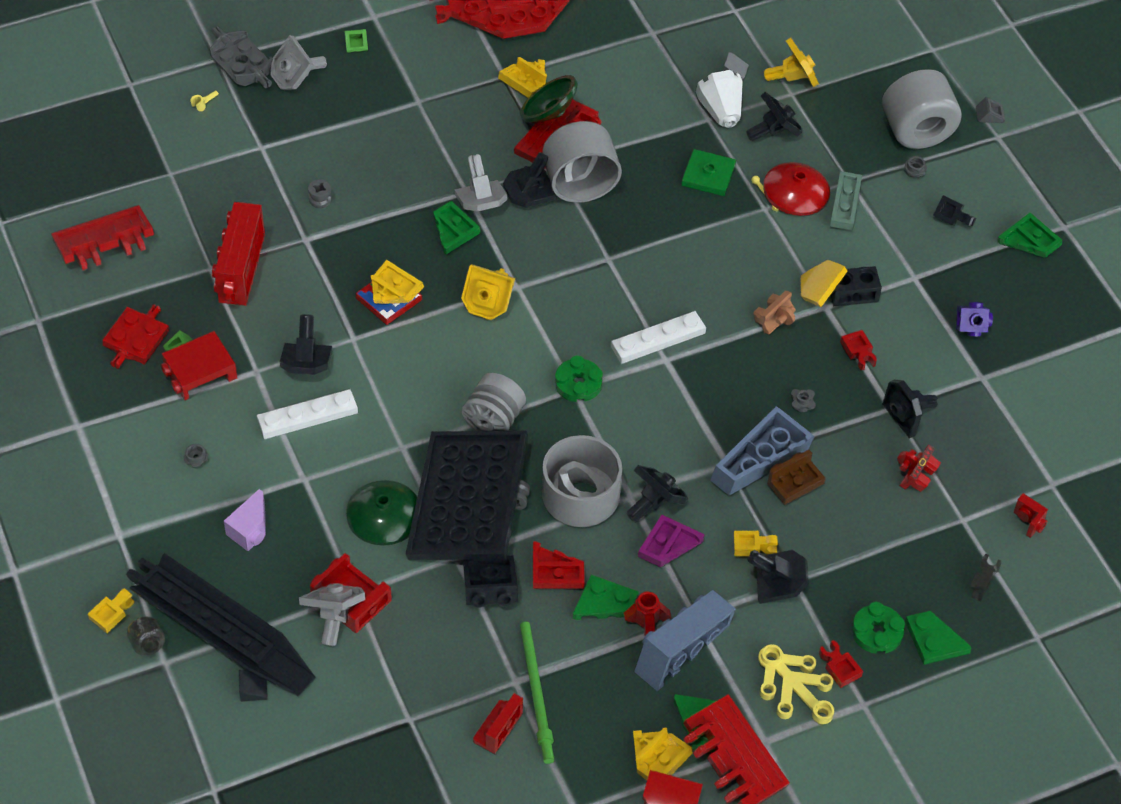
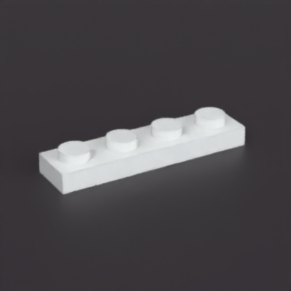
M696 311L613 340L611 341V348L620 363L623 364L706 333V326Z
M349 389L258 414L257 421L264 439L357 414L358 407Z

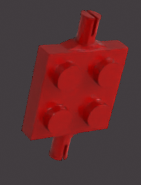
M153 304L147 314L140 313L129 307L124 310L102 340L103 346L117 354L110 362L111 366L114 368L116 366V369H119L125 359L146 364L169 332V325L155 319L161 311L158 305Z

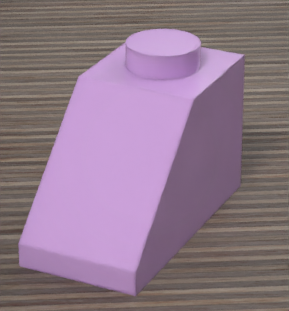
M260 489L224 520L226 535L247 551L254 545H259L266 535L265 503L263 491Z

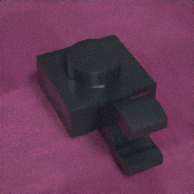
M944 195L933 216L954 226L957 220L973 226L977 219L962 212L964 204Z

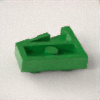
M1028 213L998 236V243L1046 258L1062 245V239L1032 213Z

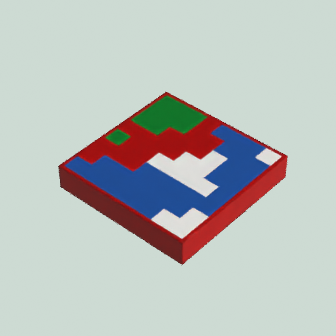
M371 282L356 292V299L388 325L422 301V295L418 293L409 303H374Z

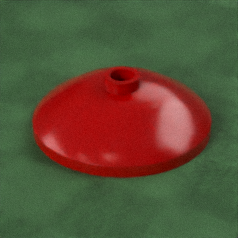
M789 162L779 164L768 171L763 183L764 194L768 201L777 209L791 215L806 216L815 214L826 206L830 197V186L826 178L815 168L803 163Z

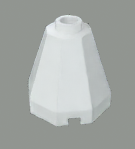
M731 70L711 73L707 76L708 81L704 82L702 79L698 82L696 89L697 97L719 125L727 128L733 127L740 121L741 76L738 73L735 76Z

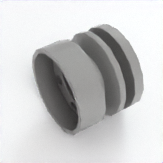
M487 373L480 379L474 388V392L463 405L462 414L467 423L476 431H509L510 426L514 423V418L519 415L526 404V396L520 386L510 378L497 373Z

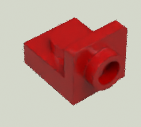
M1024 493L1017 499L1013 513L1022 521L1030 523L1026 534L1028 537L1031 538L1036 531L1040 533L1048 522L1045 519L1048 512L1046 507Z

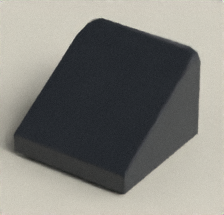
M239 670V695L241 702L267 700V680L247 670Z

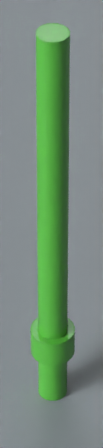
M522 622L520 629L538 732L536 733L537 742L541 746L544 763L550 764L554 762L552 743L554 742L552 730L548 727L531 626L529 622Z

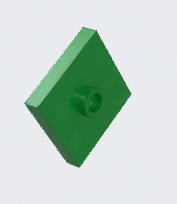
M694 149L681 186L725 196L737 159Z

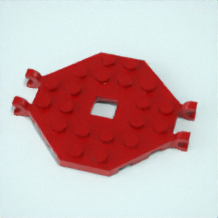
M446 0V6H435L437 13L435 19L437 24L446 22L449 17H453L505 39L545 32L570 0Z

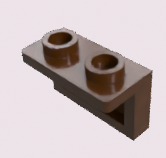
M809 449L803 453H796L791 459L782 464H775L769 471L767 484L784 505L825 484L826 478L811 461L813 453Z

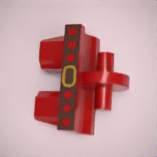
M928 445L924 452L918 453L917 456H915L916 451L913 449L909 452H900L897 457V461L901 465L900 470L903 472L907 469L909 470L899 486L907 489L911 485L920 492L928 486L931 479L921 471L924 470L932 475L941 464L940 461L931 455L934 451L932 446Z

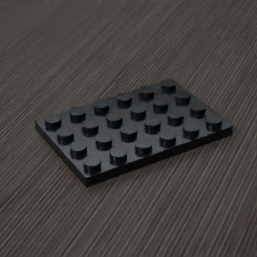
M526 430L431 431L405 553L408 560H506L528 441Z

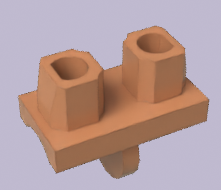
M785 291L780 296L773 293L768 298V307L766 309L758 307L754 311L755 322L762 325L764 333L771 334L782 323L791 325L795 321L794 312L796 309L791 302V292Z

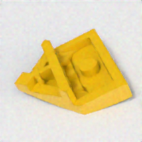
M518 57L516 64H512L499 71L498 79L529 98L536 90L546 84L545 60L538 59L537 62H527L523 58Z
M388 260L383 263L374 275H371L374 303H409L424 288L423 282Z
M826 260L801 275V297L805 301L822 307L847 273V269L839 263Z
M663 728L659 732L642 733V730L633 731L637 773L645 780L648 779L650 770L672 775L693 753L690 745L672 733L668 734L667 728Z

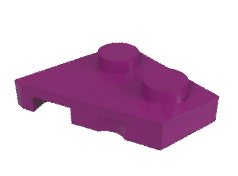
M661 515L639 549L638 557L662 567L703 543L705 534Z

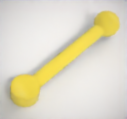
M753 176L751 179L752 183L756 184L764 194L760 178ZM772 205L773 211H779V209Z

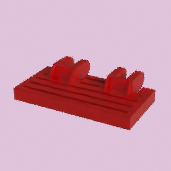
M572 100L560 117L537 122L514 147V154L533 163L538 153H543L544 144L553 132L562 126L579 121H589L600 125L599 112Z
M137 205L51 233L65 264L75 261L73 256L75 255L83 271L88 269L86 259L92 258L96 266L101 265L100 256L96 250L97 247L100 252L119 247L120 242L122 249L128 256L132 254L131 244L136 243L140 251L146 250L140 233L146 238L154 235V232L141 207Z
M729 694L684 721L683 724L689 731V734L683 738L686 744L696 741L703 735L709 740L704 745L695 749L693 754L696 758L715 749V752L710 754L707 759L719 777H722L714 783L716 788H723L733 780H736L740 787L726 794L724 797L726 803H730L745 794L746 797L741 799L738 804H760L789 785L790 782Z

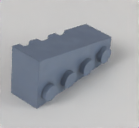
M714 590L705 596L700 595L690 607L682 608L676 617L672 620H665L655 632L650 631L642 641L644 645L634 672L658 691L664 686L663 681L667 675L674 677L680 671L679 667L685 662L686 658L691 661L698 655L704 644L708 646L730 626L736 608Z

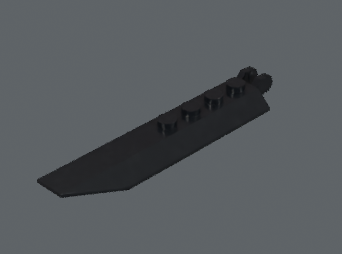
M164 553L158 565H153L146 559L141 558L137 564L141 570L147 573L145 576H142L133 569L126 573L127 577L136 584L129 588L131 591L247 671L297 696L316 678L282 632Z

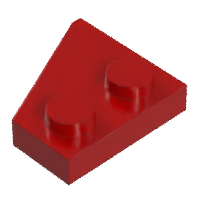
M533 541V589H584V561L575 557H568L556 549L552 552L541 547V543Z

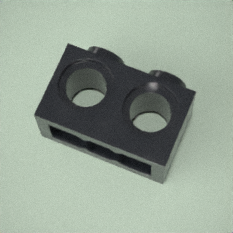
M876 266L847 269V273L830 294L833 307L879 302L882 286Z

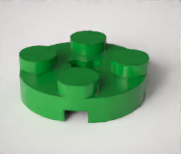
M573 356L570 360L563 362L556 370V390L566 400L577 402V399H585V401H589L595 398L601 391L602 370L595 363L581 356ZM579 377L582 378L584 382L578 381L576 383L574 382V379Z
M872 602L869 606L863 607L856 613L852 624L853 637L855 642L865 651L876 654L877 651L889 653L894 651L903 639L905 621L892 608L884 606L880 602ZM874 625L883 627L884 632L880 630L877 633L874 632Z

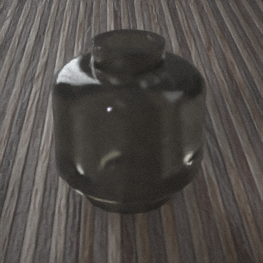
M146 616L134 620L128 627L127 638L136 653L145 656L153 655L163 647L165 634L156 619Z

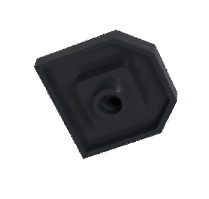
M764 92L761 98L770 110L763 116V122L746 131L750 141H755L768 133L774 136L785 129L799 136L803 132V128L794 117L795 111L788 104L784 106L780 101Z
M540 152L531 166H525L524 168L509 172L503 182V187L511 203L527 208L558 198L544 169L548 161V155Z
M300 315L299 337L296 338V344H284L280 358V367L289 373L315 375L328 370L332 346L316 345L315 338H313V315Z
M894 379L888 383L882 405L910 439L916 435L922 417V410L925 408H935L938 405V398L936 395H922L919 390L912 391L904 380Z
M637 465L634 472L648 484L641 492L642 498L627 511V515L632 521L638 522L652 508L657 510L666 500L672 503L685 504L688 497L675 484L676 479L669 473H661L654 468Z
M753 550L747 558L748 562L756 566L757 594L760 604L797 597L809 584L808 562L805 557L794 550L763 555Z

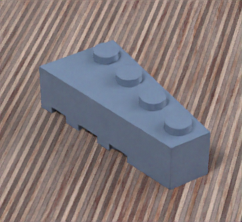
M776 406L715 466L710 481L730 496L767 475L775 464H782L791 459L796 453H803L808 450L814 435Z

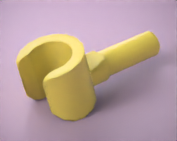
M215 90L204 97L194 95L190 99L192 107L196 106L197 110L202 112L206 108L205 104L218 96L219 93Z

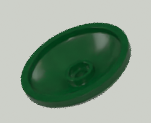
M572 75L561 76L536 90L523 104L520 110L521 118L525 122L537 123L560 117L571 104L577 92L578 82Z
M380 480L368 483L359 488L351 496L347 504L346 517L348 525L359 539L373 545L385 546L402 542L410 534L417 495L406 485L395 481Z

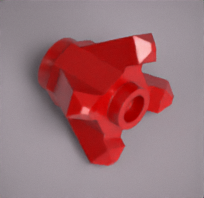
M649 591L641 593L635 603L624 612L625 621L636 622L644 628V636L650 631L655 632V624L658 620L664 622L667 619H671L670 610L659 601L655 593Z

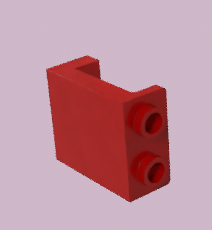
M215 331L162 353L163 364H161V369L165 377L170 376L172 379L171 385L175 393H180L184 400L189 399V390L225 375L228 382L238 379L236 364Z
M346 553L340 558L334 559L329 568L322 574L316 575L310 584L311 592L335 583L343 584L344 586L361 587L363 589L365 600L349 607L346 623H343L354 633L359 632L392 601L391 587L384 581L380 585L372 581L350 563V556Z

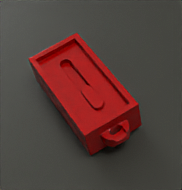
M234 202L232 211L227 213V228H223L222 231L223 243L222 246H218V261L212 267V278H215L214 292L218 294L219 303L247 306L265 238L262 205Z

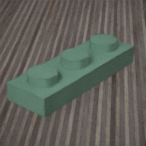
M840 171L830 227L853 230L862 175Z

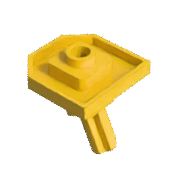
M792 38L787 39L786 43L793 55L783 60V65L764 70L766 81L786 78L787 81L807 78L813 87L819 84L812 68L816 66L810 55L805 56L802 50L798 49Z
M471 264L461 297L468 312L489 320L507 312L515 278L508 276L505 269L502 268L492 271Z

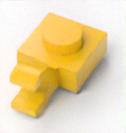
M734 531V556H750V552L753 550L759 553L763 551L767 555L777 553L778 540L776 535L759 536V531Z
M124 588L112 601L105 597L87 615L93 623L108 633L126 616L124 610L130 608L135 601L131 598L132 594Z

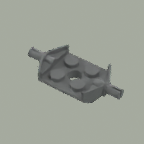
M219 26L213 27L211 32L217 39L210 47V56L233 81L243 86L260 82L264 88L270 87L272 82L266 76L271 71L272 57L268 59L248 38L246 30L224 33Z

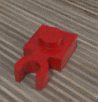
M863 330L841 336L840 343L850 359H858L859 369L865 370V361L870 362L873 367L876 366L877 358L872 353L873 346Z
M833 640L830 643V648L833 652H827L823 646L820 647L819 656L828 662L825 669L840 688L862 677L863 670L849 652L841 655L839 652L840 646L836 641Z

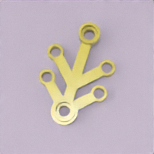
M772 644L762 648L758 656L760 665L765 668L764 683L760 688L761 698L772 700L775 697L776 686L773 683L776 671L783 678L781 702L777 707V715L781 719H789L792 716L793 705L791 700L793 689L812 710V717L818 724L831 722L834 715L833 705L825 700L818 701L803 684L815 685L820 691L828 692L833 686L832 676L829 674H808L812 673L816 667V659L811 655L802 657L784 654L780 647ZM773 657L775 660H769L767 658ZM810 662L812 666H806L804 663ZM786 665L799 666L804 673L791 671ZM823 680L828 681L829 684H828V685H824V684L821 683V681H823ZM770 689L772 693H765L764 690ZM781 708H787L789 712H783ZM824 713L826 714V717H822L818 714Z

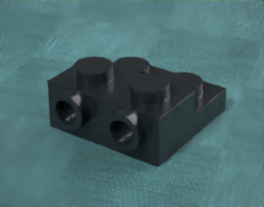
M514 555L507 556L506 560H463L466 605L481 608L486 604L499 603L501 606H508L513 602H518Z

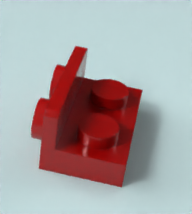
M514 693L509 701L499 700L473 737V742L495 754L523 714V697Z

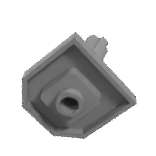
M289 35L272 58L271 76L280 89L295 90L304 78L309 75L310 70L327 66L326 58L324 56L309 58L296 38Z
M480 154L469 156L468 163L472 177L469 179L470 186L454 190L463 209L482 211L501 206L507 200V193L498 180L489 182L488 175L484 174Z
M335 583L299 597L300 605L320 607V617L326 619L322 644L327 646L336 645L340 622L346 623L349 607L364 601L365 592L361 587L344 586L343 584Z

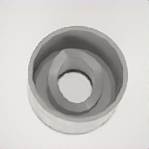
M918 70L902 76L889 86L882 98V108L895 138L901 145L907 148L923 149L943 142L956 131L962 118L960 106L947 78L936 70Z
M579 121L567 124L553 132L544 144L543 153L548 155L546 169L553 191L559 198L565 201L587 202L595 200L610 192L620 180L622 169L611 136L603 126L597 123Z
M585 435L568 437L554 444L545 455L542 472V499L548 512L558 521L574 527L594 526L607 520L616 510L620 500L622 462L618 453L605 441ZM580 482L590 484L596 489V492L579 491L573 484Z

